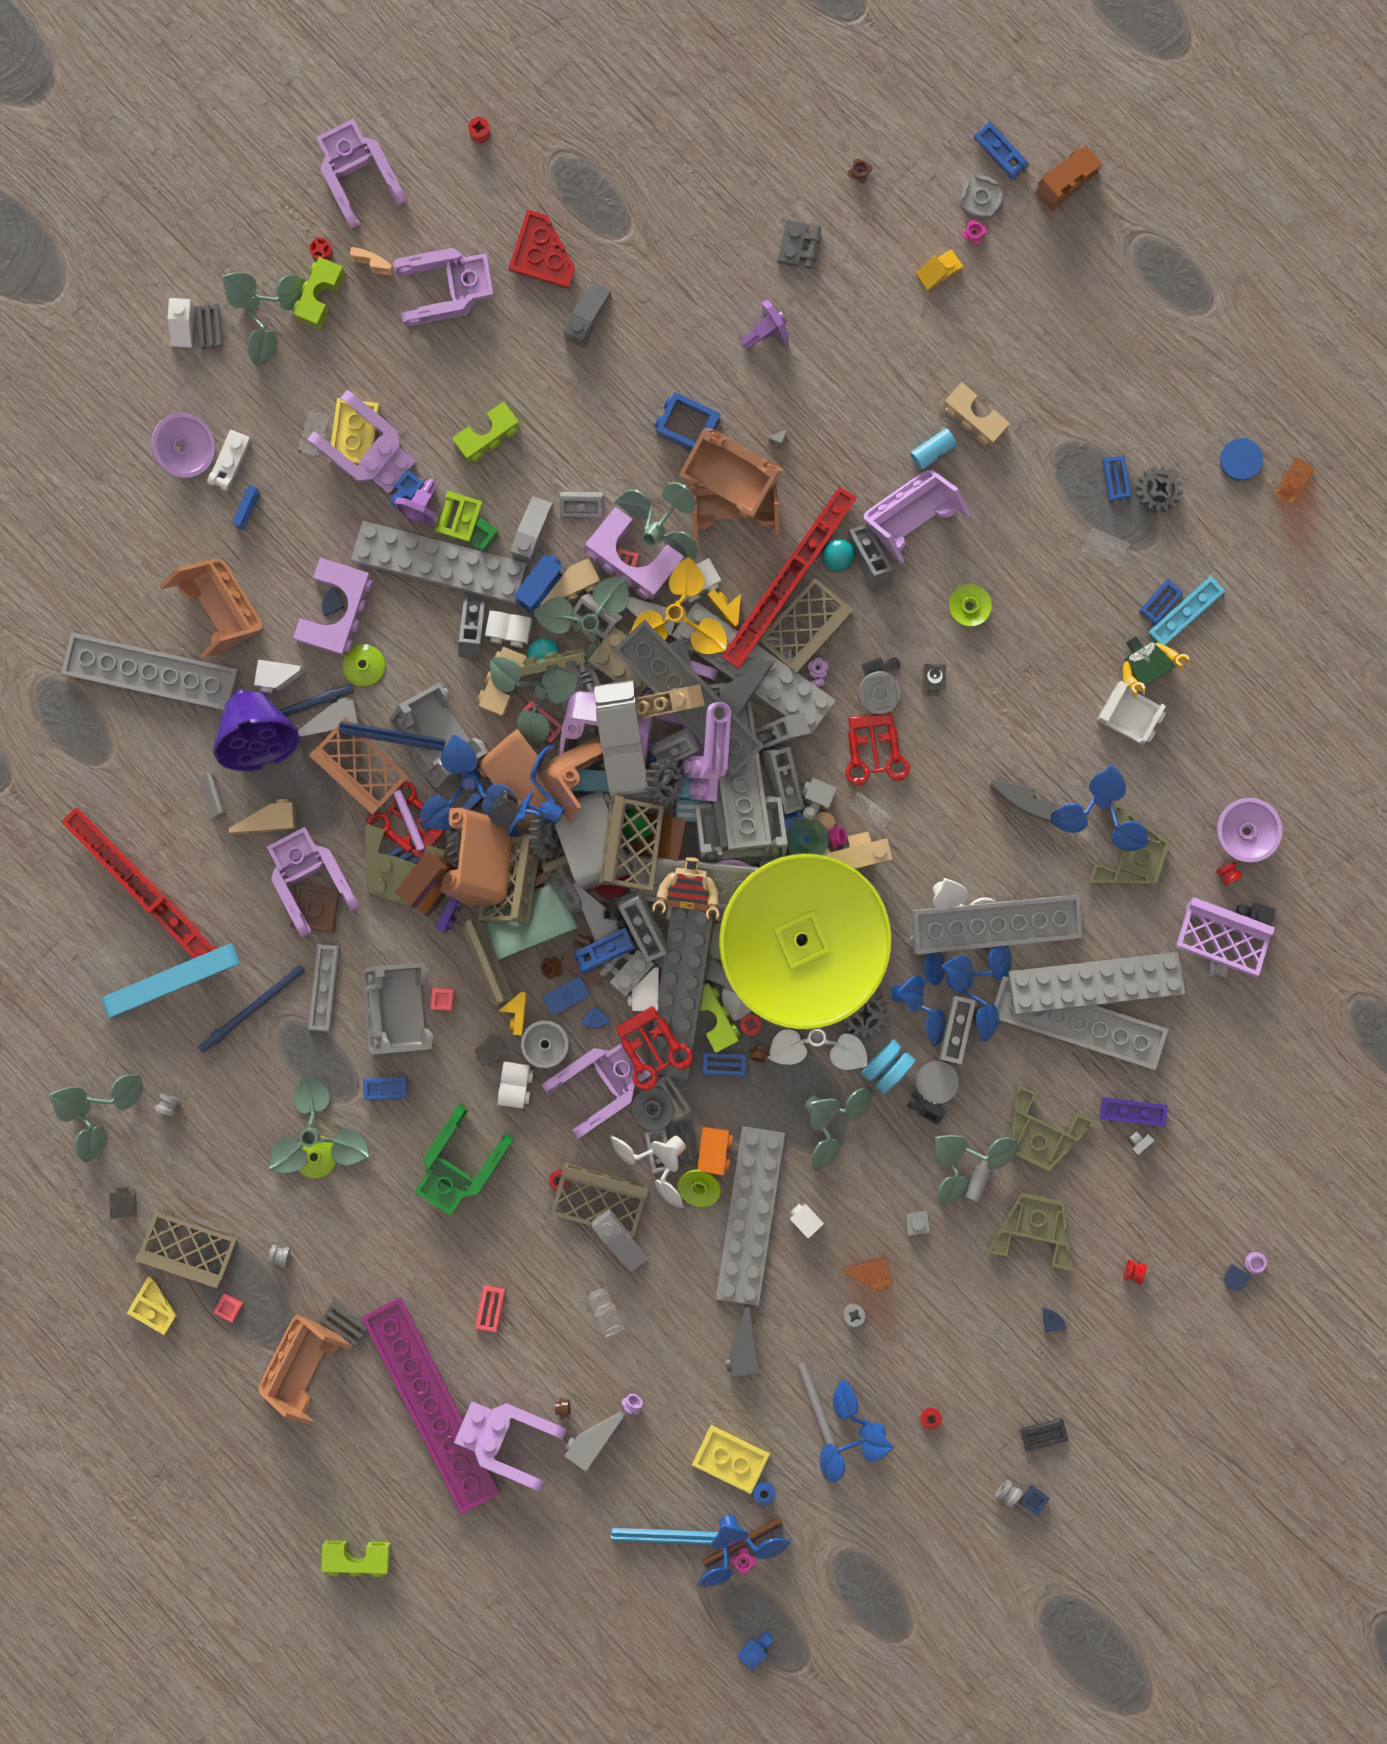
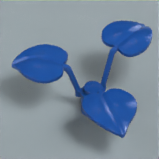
M454 734L442 751L441 763L450 773H462L460 788L448 803L441 796L429 798L421 809L420 820L422 825L435 830L449 829L451 827L449 824V812L452 808L450 806L463 789L474 790L476 787H478L481 797L485 799L481 806L485 814L501 819L517 813L521 803L517 800L511 789L505 785H492L487 789L486 795L484 794L482 783L479 782L480 773L475 769L477 766V756L466 741ZM505 795L513 798L514 807L511 810L503 811L498 807L497 801L501 796Z
M548 746L541 751L530 774V781L549 801H543L540 808L530 805L529 802L534 795L533 792H530L512 820L508 829V836L517 837L518 823L526 818L525 813L543 817L555 824L559 821L564 808L554 804L556 799L550 797L536 781L537 772L548 752L555 747Z
M1113 764L1091 779L1089 789L1094 798H1091V802L1085 811H1083L1080 804L1069 803L1054 811L1050 818L1051 824L1069 833H1077L1084 830L1088 825L1086 815L1089 814L1094 804L1100 808L1109 807L1114 826L1117 829L1111 834V840L1114 845L1123 850L1133 851L1142 849L1149 844L1147 830L1139 822L1127 821L1121 827L1118 825L1112 800L1117 801L1124 797L1126 784L1121 773Z
M1008 945L992 948L988 958L991 969L988 971L971 973L973 966L970 958L967 956L955 957L942 965L947 974L946 983L949 988L965 994L982 1004L983 1007L977 1011L976 1024L980 1039L984 1043L991 1038L999 1025V1012L995 1005L991 1004L988 1006L985 1001L968 992L967 989L971 988L973 984V976L991 975L993 973L995 980H1002L1003 976L1006 977L1012 963Z
M941 952L927 954L924 960V972L927 976L925 980L921 976L915 975L904 985H894L891 992L893 1001L905 1002L910 1011L918 1012L922 1009L929 1013V1016L926 1018V1031L934 1046H937L943 1037L946 1018L941 1009L936 1008L933 1011L923 1006L924 984H928L931 981L932 985L936 986L942 981L944 976V969L942 967L944 959Z
M845 1379L839 1382L835 1390L833 1407L840 1419H847L849 1417L851 1421L863 1424L859 1429L861 1440L840 1447L837 1450L833 1444H827L823 1447L820 1453V1468L828 1482L839 1481L844 1475L845 1462L840 1455L842 1451L862 1444L861 1451L866 1460L874 1462L885 1457L894 1448L885 1437L886 1431L882 1423L870 1424L869 1420H862L853 1416L858 1412V1401L853 1389Z
M735 1515L722 1517L719 1520L720 1530L712 1541V1545L714 1548H723L724 1566L707 1572L697 1582V1586H717L725 1583L732 1577V1570H727V1547L732 1544L746 1540L752 1550L756 1552L754 1554L755 1558L769 1559L782 1553L789 1546L791 1538L770 1539L757 1547L748 1538V1531L744 1530L743 1527L739 1528Z

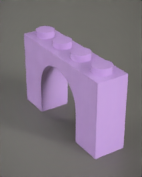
M615 507L587 541L584 553L592 562H598L602 565L607 573L626 578L628 587L631 586L641 598L652 602L667 584L671 573L683 561L684 556L669 545H666L656 559L647 566L632 567L625 564L617 554L616 545L630 529L632 518Z
M320 558L313 578L316 582L342 590L348 599V609L345 616L339 622L332 625H321L299 618L293 639L296 642L345 657L346 652L349 653L352 648L353 640H351L353 632L356 633L360 621L357 619L359 613L365 609L366 600L364 598L366 592H370L373 580H371V576L367 572Z

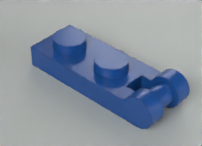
M991 122L974 135L973 139L1005 171L1011 180L1018 177V173L1021 170L1024 171L1029 167L1027 160ZM1012 159L1016 162L1014 166L1009 163Z
M623 928L575 951L573 956L575 961L579 962L580 966L578 968L580 973L586 974L592 971V969L636 948L628 929ZM590 955L592 960L587 961L586 957Z

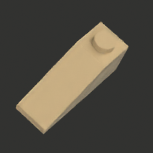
M289 799L276 800V803L267 805L230 827L229 833L236 835L297 830L295 804L289 802Z
M888 839L869 842L823 855L840 860L854 869L886 863L892 860Z

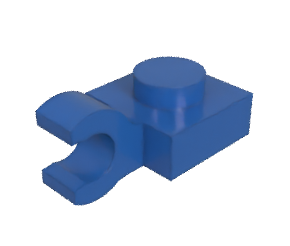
M406 470L394 485V488L398 491L389 500L390 504L396 508L395 501L397 497H407L409 500H412L418 489L421 490L424 482L409 470Z
M766 1631L757 1642L751 1638L737 1653V1657L754 1671L768 1656L765 1648L773 1642V1636Z

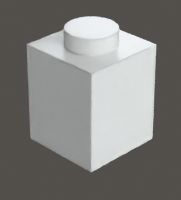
M805 1203L802 1206L798 1204L790 1212L792 1214L790 1220L807 1238H810L824 1224Z

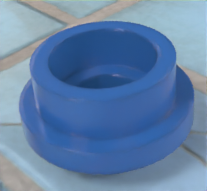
M767 1482L757 1484L753 1491L756 1502L761 1505L770 1504L775 1498L774 1487ZM763 1490H766L769 1493L768 1496L765 1498L760 1496V1493Z

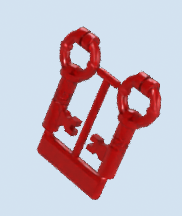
M892 713L850 717L848 721L851 732H848L851 762L845 770L846 779L854 786H863L868 780L870 772L886 771L887 775L894 779V782L905 780L910 772V765L907 759L900 755L897 728L893 724ZM889 725L888 733L878 734V737H881L879 742L887 740L890 741L892 756L887 761L886 768L884 769L879 768L874 727ZM870 727L875 769L869 770L868 766L860 760L858 745L861 743L868 744V740H865L868 738V735L859 737L856 735L855 729ZM902 762L904 764V772H899V775L898 773H892V763ZM853 767H862L864 777H859V779L852 778L851 769Z
M404 781L396 791L402 790L404 786L408 787L412 794L405 800L407 805H413L421 811L424 803L417 798L415 786L413 783ZM397 802L393 803L386 814L377 812L373 815L370 814L366 818V825H373L378 817L382 818L386 824L382 828L386 830L384 836L394 841L407 853L411 851L418 859L424 856L427 845L434 846L446 832V830L431 829L426 834L417 827L419 834L424 837L422 842L425 846L424 850L417 852L416 848L413 849V846L410 844L412 838L409 831L407 836L402 838L391 829V821L387 816L391 812L404 821L402 814L394 809L397 806Z
M654 1006L649 1007L616 1027L619 1037L623 1040L620 1043L635 1068L633 1073L634 1085L647 1092L651 1088L656 1087V1071L659 1072L668 1067L669 1063L663 1064L642 1026L657 1019L658 1027L655 1030L649 1031V1033H653V1036H651L653 1039L658 1034L665 1036L670 1046L668 1060L673 1067L685 1070L687 1069L686 1067L692 1066L693 1060L692 1050L687 1045L676 1041L664 1018L660 1019ZM639 1029L660 1067L655 1070L649 1065L642 1064L635 1049L638 1046L644 1045L643 1042H639L641 1040L639 1037L635 1042L630 1043L628 1038L625 1039L627 1035ZM682 1049L686 1051L688 1058L678 1064L675 1062L676 1060L673 1055ZM645 1070L649 1071L652 1079L648 1083L641 1084L638 1080V1074Z

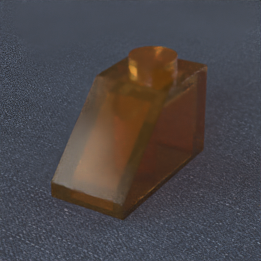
M1296 457L1273 492L1291 504L1298 497L1315 468L1299 457Z
M885 1256L843 1267L846 1275L871 1289L876 1288L877 1291L888 1289L889 1284L893 1283Z

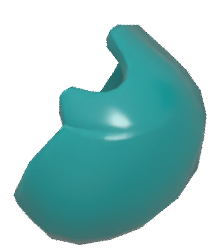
M835 539L824 546L822 559L830 570L839 572L853 565L856 553L854 547L848 541Z
M540 638L529 646L527 657L536 656L537 659L544 658L546 653L557 651L559 654L561 652L558 644L552 639Z

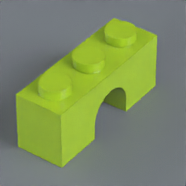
M319 257L317 262H314L311 266V276L308 282L305 281L301 291L303 294L300 301H296L293 312L297 321L321 330L329 311L325 304L317 301V295L324 289H331L337 292L345 271L341 265Z
M504 401L487 413V417L492 423V428L487 434L478 435L468 426L452 438L454 444L468 463L472 461L477 462L484 456V452L497 448L501 444V440L505 437L510 438L518 432L520 427L519 421Z
M706 984L704 986L701 1012L710 1011L716 1016V1027L706 1033V1036L715 1053L739 1041L737 1036L740 1033L735 1024L730 1025L727 1020L730 1014L725 1005L720 1006L717 998L720 995L715 986L710 987L709 984Z
M325 1541L322 1545L321 1572H327V1575L337 1576L342 1572L349 1573V1576H362V1573H371L372 1577H383L390 1570L391 1542H369L366 1546V1556L362 1559H354L347 1551V1541Z

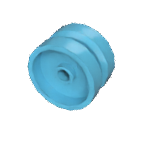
M894 1039L861 1072L869 1081L874 1080L880 1073L882 1074L875 1084V1087L882 1094H885L893 1085L895 1086L916 1061L909 1053H903L898 1059H895L901 1051V1046Z

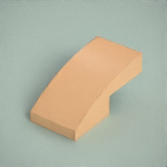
M351 247L350 257L353 262L370 264L372 273L393 276L392 266L386 260L372 252Z

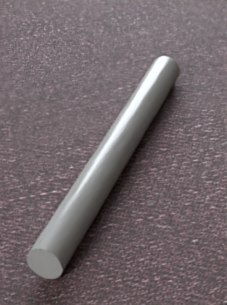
M805 1362L800 1363L797 1366L826 1445L833 1444L836 1446Z

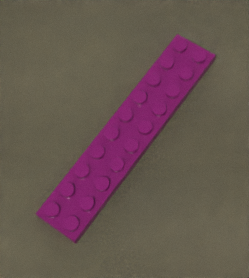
M402 1297L363 1316L361 1319L460 1514L499 1495L501 1492L491 1472L479 1466L474 1451L454 1443L464 1419Z

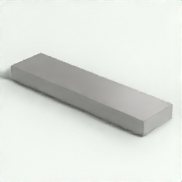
M317 944L308 1030L331 1031L340 946Z

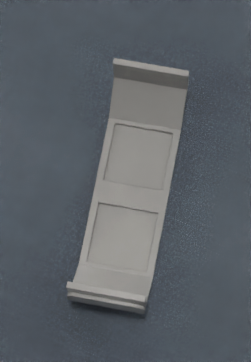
M634 680L597 685L594 687L595 709L610 796L612 798L618 795L623 796L624 799L654 804L653 798L648 797L650 790L645 789L648 786V782L645 781L647 773L635 706L634 686L636 683ZM625 805V810L634 809V807Z

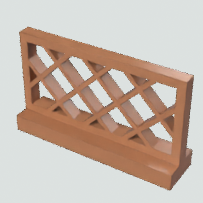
M346 717L342 720L343 722L351 723ZM338 725L309 756L373 815L409 776L368 738L360 737L361 739H355V736H352V739H340ZM352 741L353 754H341L340 742ZM356 741H364L368 744V754H356ZM328 742H337L338 755H329L323 748ZM371 748L376 752L375 754H371ZM368 756L369 769H357L356 757ZM371 756L382 757L384 759V768L372 769ZM332 757H338V762L335 761ZM341 757H353L354 769L345 770L341 766ZM369 771V784H360L357 781V772ZM372 771H384L385 784H372ZM387 771H396L402 778L397 783L388 784ZM348 772H354V777ZM373 786H385V796L380 801L373 796ZM388 786H393L388 792Z

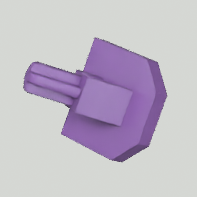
M768 300L763 301L762 312L765 318L753 326L754 330L741 339L742 345L749 349L761 339H768L776 334L783 347L789 344V335L785 328L787 321L782 312L778 313Z
M433 479L426 480L421 490L418 489L412 500L397 497L395 501L397 511L406 515L413 522L419 523L421 521L433 527L438 525L437 514L429 509L431 497L437 488V483Z

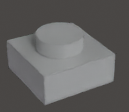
M927 1211L905 1213L908 1236L930 1233Z

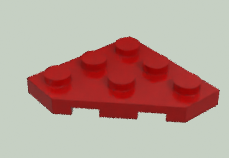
M527 209L510 261L509 271L569 289L575 272L572 260L569 258L564 245L554 230L549 217Z

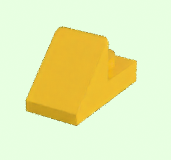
M951 249L940 257L936 255L932 257L916 272V276L925 289L929 291L960 271L963 265Z
M713 589L707 594L708 600L732 628L736 630L739 622L741 594L727 605L728 599L721 591L717 593Z
M527 992L519 993L498 1011L515 1013V1017H511L510 1030H513V1035L523 1036Z

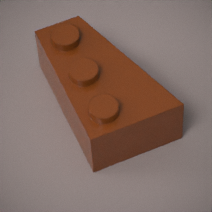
M1087 146L1080 150L1077 148L1067 160L1059 163L1038 182L1039 186L1036 194L1053 212L1100 171L1103 164Z

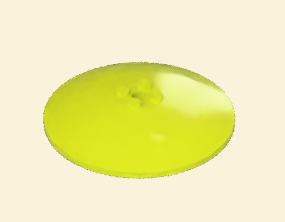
M817 854L790 855L763 865L746 878L735 891L728 903L721 923L719 938L720 957L724 973L731 988L738 998L755 1014L774 1024L788 1028H820L837 1023L852 1015L874 994L882 981L889 962L891 928L887 911L873 885L856 869L828 856ZM799 934H804L807 938L806 943L802 946H798L796 943V938Z

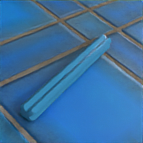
M612 1528L611 1540L712 1545V1541L718 1532Z

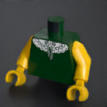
M1136 636L1126 642L1132 654L1124 659L1123 681L1132 690L1133 698H1137V691H1141L1145 695V686L1176 667L1175 664H1177L1180 671H1183L1184 666L1181 663L1186 662L1190 665L1189 657L1185 654L1180 655L1173 649L1153 641L1143 646Z

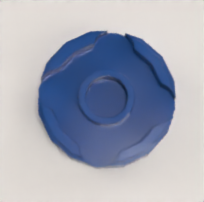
M1234 439L1226 444L1220 453L1221 470L1227 477L1233 480H1249L1262 467V451L1250 439Z

